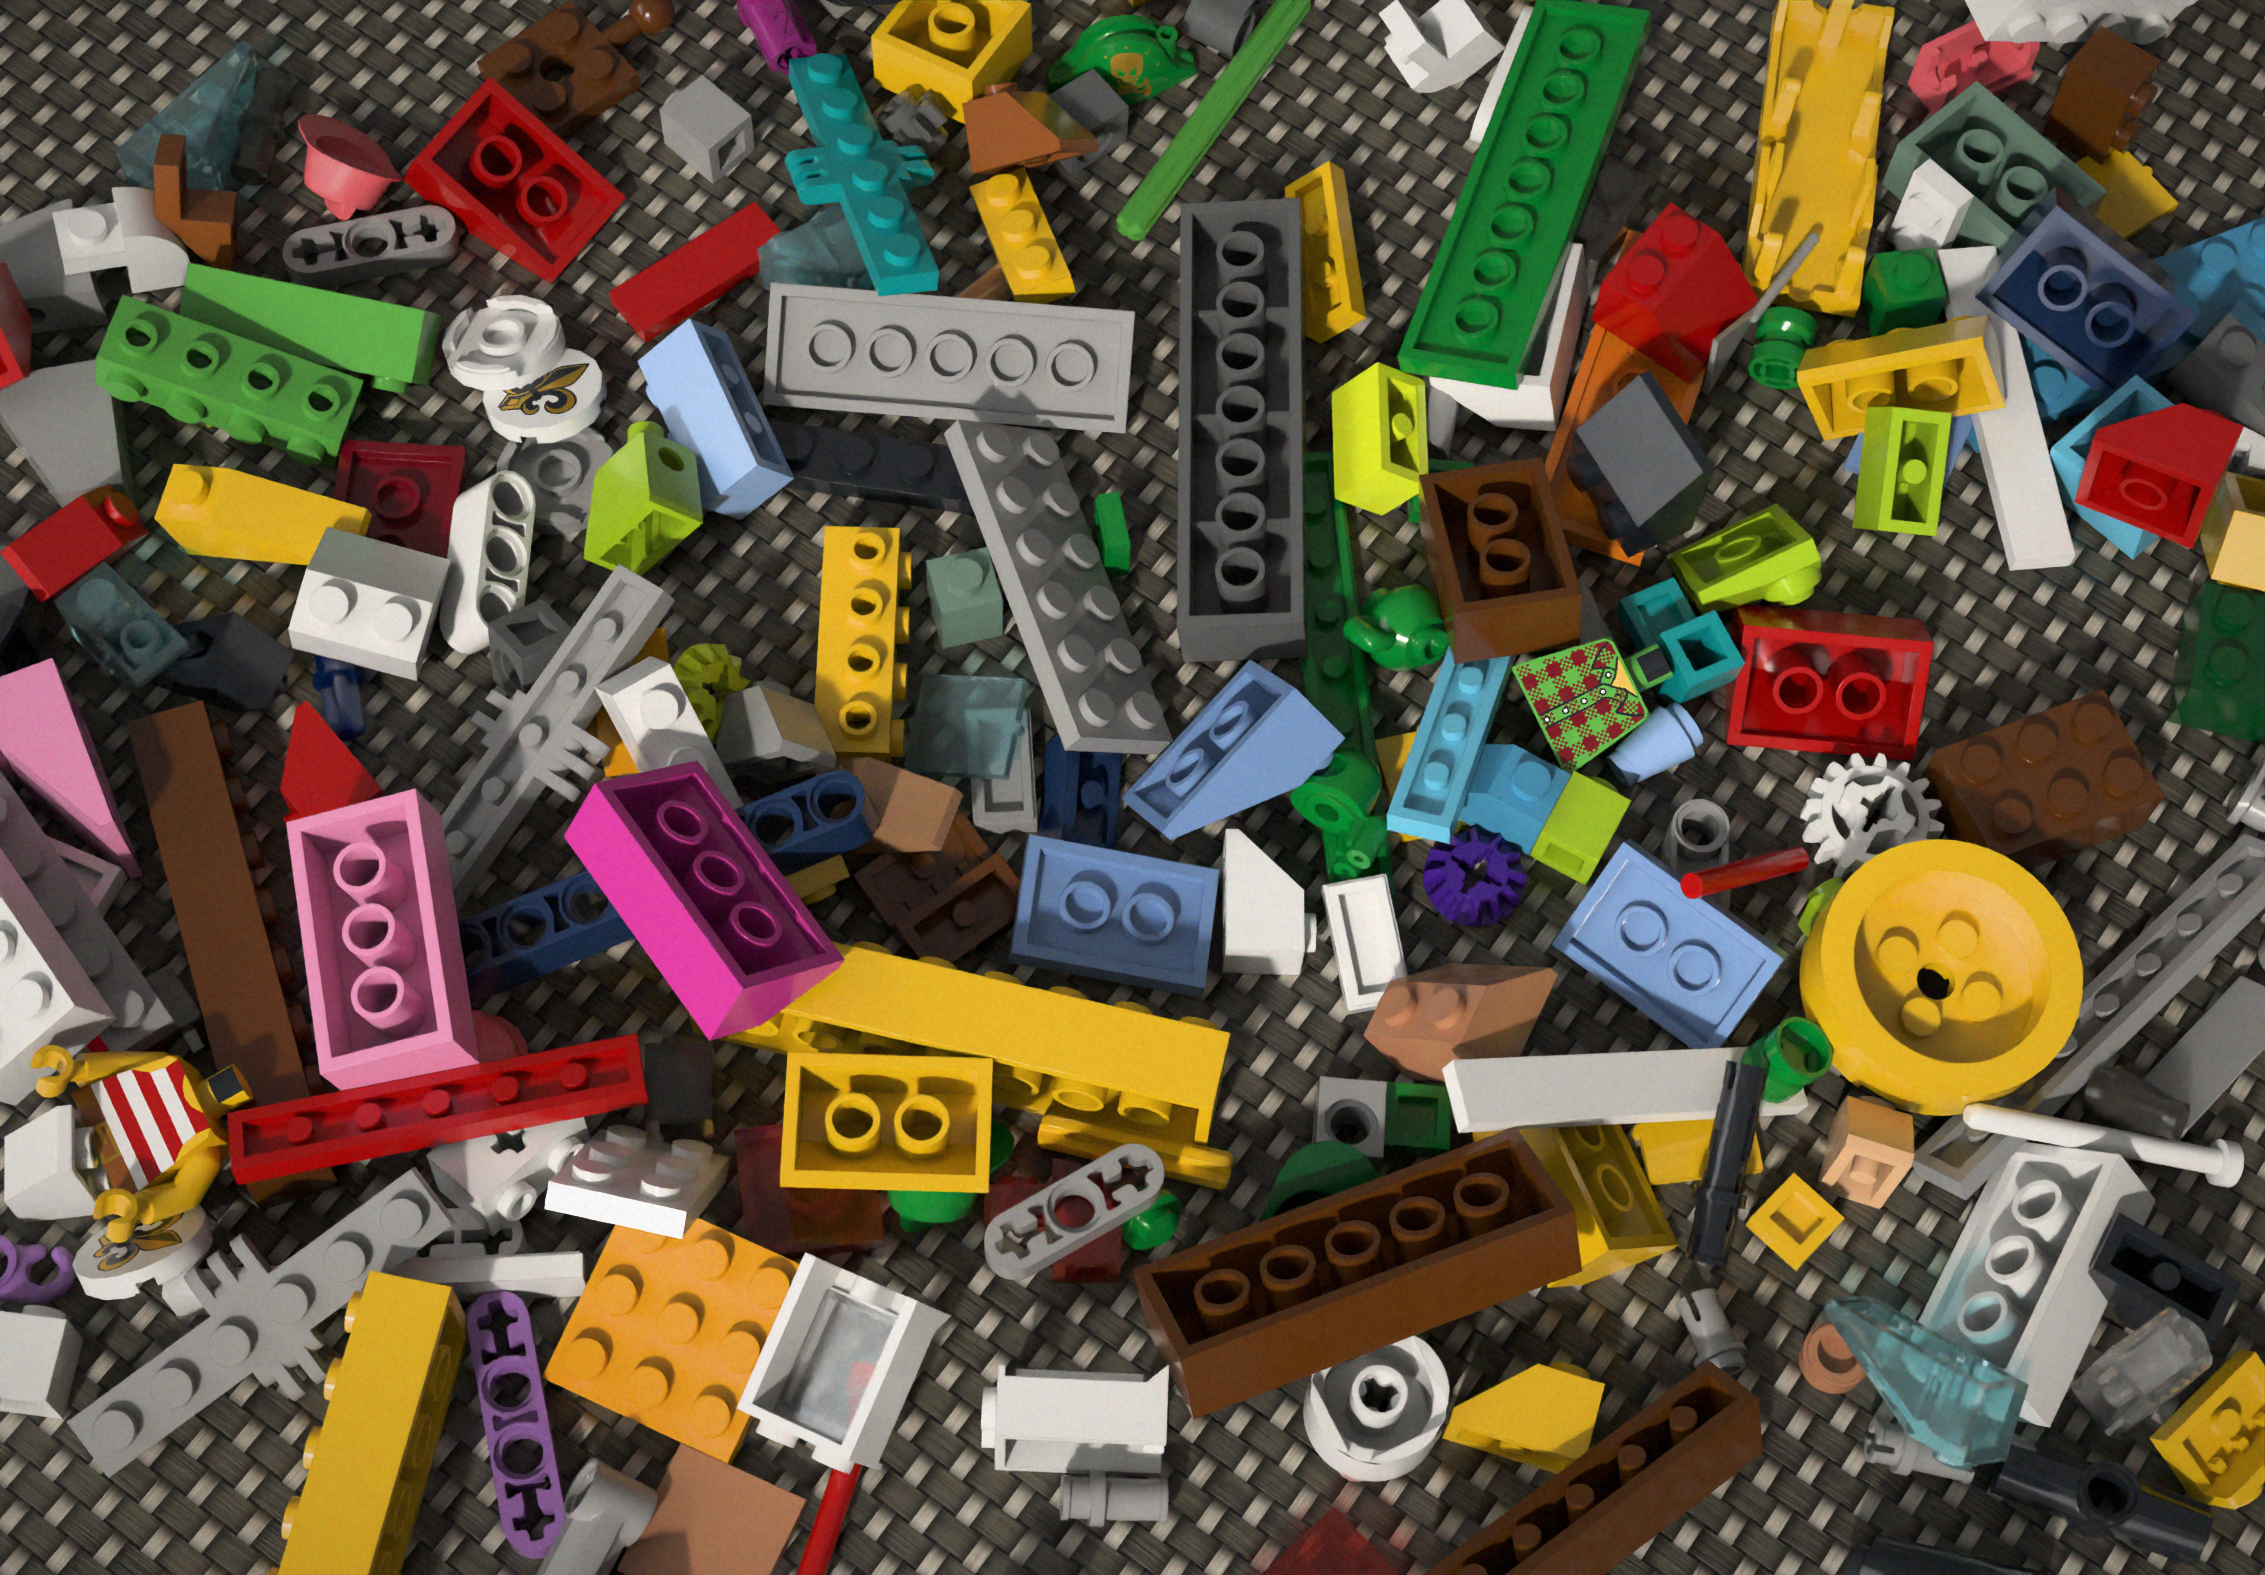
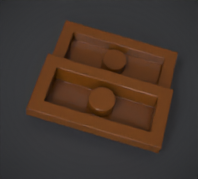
M960 807L957 809L941 851L884 853L850 878L876 916L913 960L918 961L921 957L930 956L941 958L951 963L1015 919L1020 887L1019 879L1000 852L992 854Z

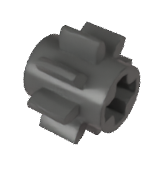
M905 90L891 99L879 113L877 123L883 128L879 133L883 141H895L899 147L912 145L923 147L929 159L943 146L948 138L949 133L942 126L947 121V118L944 116L947 110L929 91H926L917 99L909 91Z

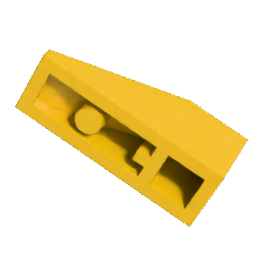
M174 464L154 519L189 555L308 565L326 527L365 537L372 514L364 507L230 468Z

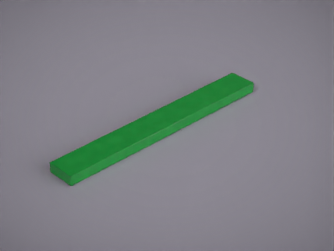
M1333 451L1306 452L1308 658H1300L1304 696L1345 737L1337 748L1345 747L1361 751L1378 766L1364 650L1346 639L1343 634V625L1347 619L1359 615L1345 502L1335 499ZM1382 791L1370 814L1371 816L1385 814ZM1320 828L1327 884L1345 881L1339 878L1333 871V865L1338 858L1334 854L1338 835ZM1387 839L1371 866L1367 869H1362L1357 879L1386 874L1393 903L1395 890Z

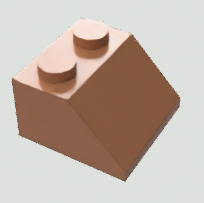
M1452 963L1390 980L1363 1036L1407 1079L1445 1082L1442 1069L1452 1060L1520 1057L1558 975L1552 968Z

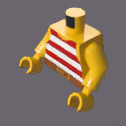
M47 1045L39 1048L34 1053L30 1067L35 1069L51 1067L60 1073L58 1076H44L37 1080L35 1089L43 1097L53 1098L65 1091L69 1082H76L78 1087H80L72 1092L71 1095L85 1126L94 1127V1134L91 1135V1139L113 1185L112 1189L105 1190L98 1196L95 1202L93 1218L96 1220L102 1219L110 1214L122 1216L111 1221L107 1227L106 1237L115 1243L125 1242L132 1236L136 1221H140L145 1225L192 1210L200 1204L221 1170L222 1162L230 1156L229 1133L221 1117L253 1100L252 1091L236 1065L232 1064L204 1080L199 1071L179 1055H169L166 1052L108 1051L80 1053L74 1061L71 1054L65 1048L57 1045Z

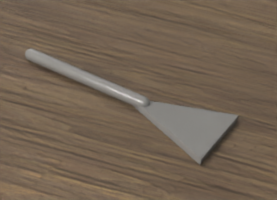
M1817 233L1809 234L1755 306L1713 339L1702 393L1706 395L1710 393L1750 324L1756 323L1817 245L1820 240Z

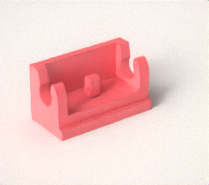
M1975 20L1922 45L1907 84L1932 115L1975 81H1978L1994 96L1998 97L2032 80L2034 72L2031 68L2040 50V42H2024L2023 44L2014 43L2013 41H1985Z

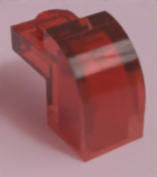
M1053 1158L1052 1184L1084 1166L1070 1160ZM1009 1176L1000 1179L998 1184H989V1193H984L985 1231L989 1223L997 1215L1052 1184H1039L1037 1179L1028 1176ZM1095 1180L1094 1183L1104 1195L1107 1210L1114 1209L1115 1207L1111 1204V1189L1104 1192L1101 1180ZM1079 1195L1064 1197L1057 1203L1054 1209L1057 1219L1063 1225L1070 1228L1085 1226L1092 1220L1095 1214L1089 1200ZM1041 1212L1035 1214L1034 1216L1038 1219L1036 1231H1047L1043 1214ZM1121 1225L1052 1264V1283H1119L1122 1263Z

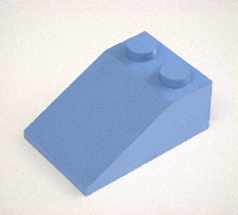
M1249 660L1121 799L1163 835L1172 840L1302 786L1310 776H1316L1331 763L1335 755V749L1345 737L1295 687L1254 661Z

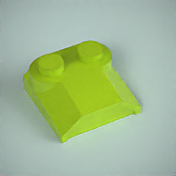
M1777 503L1666 555L1669 566L1685 595L1702 615L1713 610L1719 612L1736 608L1761 599L1779 602L1783 606L1794 605L1809 598L1814 593V586L1822 578L1821 558L1813 538Z

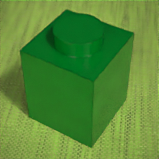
M1933 247L1876 253L1861 288V302L1872 337L1885 335L1887 332L1897 328L1917 329L1935 325L1948 297Z

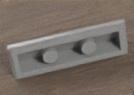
M2240 976L2126 1096L2119 1106L2153 1136L2179 1141L2264 1050L2265 986Z

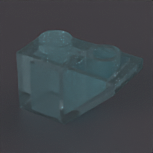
M840 204L826 208L817 218L792 231L777 233L765 245L757 248L761 282L769 291L771 282L876 291Z
M105 561L54 600L70 634L111 675L140 689L190 649L189 643Z

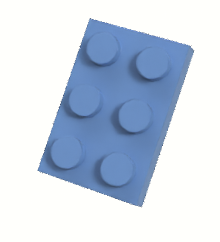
M1030 834L1025 848L1008 963L1200 998L1206 984L1220 870Z
M1629 838L1623 841L1552 945L1691 1049L1722 1048L1789 954L1707 895L1696 899L1687 898L1682 893L1680 887L1682 876Z

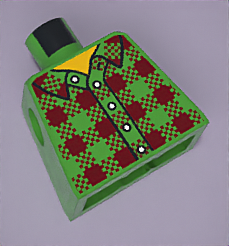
M1611 636L1522 662L1511 667L1561 769L1570 774L1651 717L1640 693L1674 677L1657 642L1622 659Z

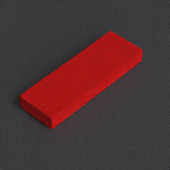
M753 202L609 291L611 304L646 344L791 253L790 240L759 205Z

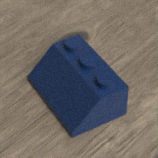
M2056 185L2015 230L1975 292L1977 300L2106 399L2112 396L2135 375L2142 378L2199 317L2196 294Z

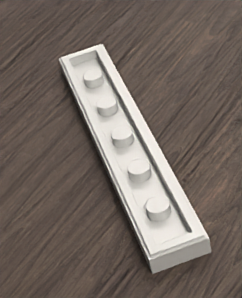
M1983 246L1937 250L1935 257L1948 296L1944 304L1947 321L1958 316L1979 317L1989 315L2000 346L2006 408L1973 413L1971 418L2009 570L2070 566L2075 557V551L2018 332L1975 298V292L1998 258L1996 247Z
M1748 1047L1452 1060L1442 1071L1458 1133L1501 1131L1514 1127L1519 1130L1715 1119L1723 1086L1726 1060L1740 1063L1743 1052ZM1804 1088L1786 1102L1775 1104L1761 1099L1759 1116L1798 1114L1809 1106Z
M580 1251L406 1259L387 1273L450 1286L453 1288L459 1302H474L481 1295L497 1290H506L514 1293L520 1299L576 1297L582 1295L590 1278L589 1268L583 1253H580ZM277 1265V1266H270V1267L272 1268V1270H274V1269L277 1268L279 1265ZM201 1269L215 1287L221 1283L211 1269ZM190 1270L167 1284L163 1283L162 1298L176 1316L209 1315L185 1282L184 1275ZM347 1302L341 1308H347L349 1302Z

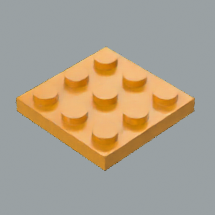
M697 1218L682 1239L615 1224L542 1378L700 1452L732 1465L754 1419V1416L737 1409V1406L800 1264L700 1218Z

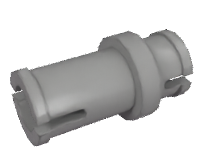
M1878 1418L1871 1420L1867 1430L1870 1433H1875V1438L1865 1436L1864 1459L1866 1462L1889 1465L1890 1472L1903 1476H1908L1913 1470L1958 1480L1963 1484H1969L1972 1481L1975 1472L1971 1469H1966V1464L1977 1467L1979 1455L1977 1441L1920 1430L1917 1422L1900 1419L1897 1424L1883 1422V1420Z
M1090 1470L1088 1477L1062 1475L1059 1497L1060 1520H1087L1088 1527H1103L1104 1520L1157 1521L1158 1523H1166L1168 1514L1167 1478H1159L1158 1480L1106 1477L1104 1470Z

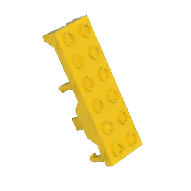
M1778 0L1772 17L1741 270L1759 301L1809 234L1817 233L1820 237L1819 242L1771 304L1855 318L1860 305L1864 261L1873 222L1878 164L1876 163L1875 156L1881 99L1883 97L1886 52L1895 8L1862 3L1859 7L1852 9L1854 0H1831L1827 12V9L1820 6L1816 0Z

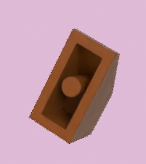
M1009 82L987 86L984 88L985 97L962 103L973 174H1006L1023 167L1025 170L1099 151L1097 138L1046 93L1020 92L1019 83Z

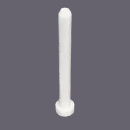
M1978 1102L1966 1106L1963 1112V1121L1972 1129L2070 1148L2121 1154L2123 1158L2205 1173V1177L2210 1184L2227 1188L2233 1187L2239 1181L2244 1168V1152L2241 1145L2237 1142L2217 1139L2207 1147Z

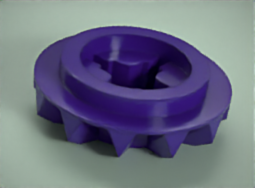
M1476 827L1466 833L1453 835L1450 844L1440 842L1435 848H1431L1423 870L1424 889L1435 909L1455 923L1472 927L1492 925L1507 918L1519 905L1527 878L1521 865L1520 851L1513 852L1504 843L1501 834L1492 837L1480 833ZM1482 860L1487 861L1485 878L1491 883L1479 881L1474 888L1470 887L1466 894L1462 893L1466 873L1460 867L1472 869L1476 863H1481Z

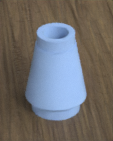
M1673 702L1666 708L1656 706L1650 713L1651 717L1638 725L1615 748V751L1606 757L1609 769L1624 787L1629 788L1636 782L1645 780L1695 756L1694 749L1703 743V736L1693 718L1678 703Z

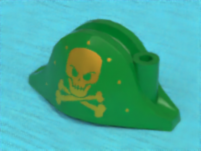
M1118 15L1105 18L1089 26L1082 32L1073 48L1048 67L1045 75L1048 90L1057 91L1089 70L1094 69L1118 96L1129 105L1146 101L1196 75V66L1193 54L1177 45L1178 32L1174 27L1169 25L1159 26L1153 20L1143 16Z

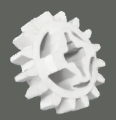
M1859 753L1851 755L1845 769L1835 761L1830 763L1823 775V779L1816 777L1807 793L1810 799H1807L1800 814V818L1811 822L1802 835L1803 841L1808 843L1819 842L1821 845L1814 857V861L1820 864L1832 859L1838 864L1834 877H1841L1842 879L1849 871L1854 873L1864 863L1890 848L1914 841L1939 839L1944 830V824L1932 819L1935 818L1942 804L1937 799H1924L1923 794L1930 784L1927 778L1919 779L1912 783L1906 778L1910 764L1904 761L1895 771L1888 769L1885 754L1878 753L1872 766H1866ZM1876 810H1880L1881 814L1876 821L1877 824L1873 823L1870 830L1864 832L1863 828L1867 818H1871Z

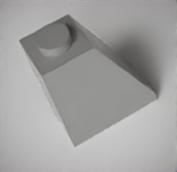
M96 359L30 371V377L0 391V424L62 508L79 496L106 484H110L115 491L125 495L136 507L122 400L110 395L103 387L95 385Z

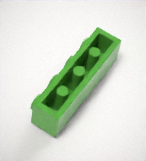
M188 263L179 315L350 375V371L372 375L370 387L406 395L409 383L423 386L429 385L442 316L417 308Z
M123 294L96 356L95 385L103 387L110 395L126 402H137L140 400L165 409L169 415L182 422H203L225 430L232 438L242 443L251 445L262 443L285 451L292 459L302 464L311 466L322 464L334 469L340 456L342 441L347 438L357 412L364 382L362 379Z

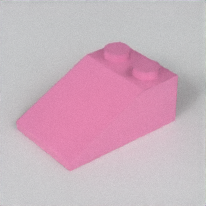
M53 658L0 677V769L5 778L17 775L27 794L110 863L121 867L127 877L134 879L143 875L85 717Z

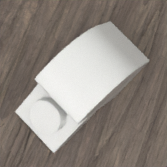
M1395 0L1379 13L1391 31L1385 37L1387 45L1384 48L1410 87L1417 92H1436L1465 80L1505 49V46L1483 14L1470 0H1440L1420 18L1399 0Z
M139 187L112 188L114 203L52 212L65 275L126 266L132 294L184 285L188 263H190L186 244L156 218L155 192L153 190Z

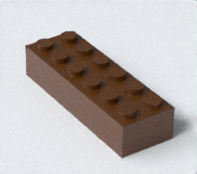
M1514 1127L1133 1269L1146 1328L1165 1365L1169 1364V1373L1193 1419L1577 1274L1582 1272L1575 1210L1519 1130Z

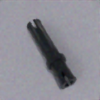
M1726 1060L1723 1086L1717 1105L1701 1184H1694L1692 1197L1697 1198L1691 1234L1689 1235L1687 1248L1684 1253V1258L1725 1268L1728 1264L1730 1242L1738 1209H1745L1747 1196L1742 1195L1745 1173L1756 1131L1762 1094L1764 1093L1769 1074L1768 1069Z

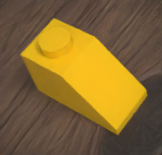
M1552 1362L1549 1367L1536 1364L1454 1407L1445 1425L1442 1438L1558 1474L1588 1451L1605 1384L1590 1380V1374L1586 1370L1569 1363Z

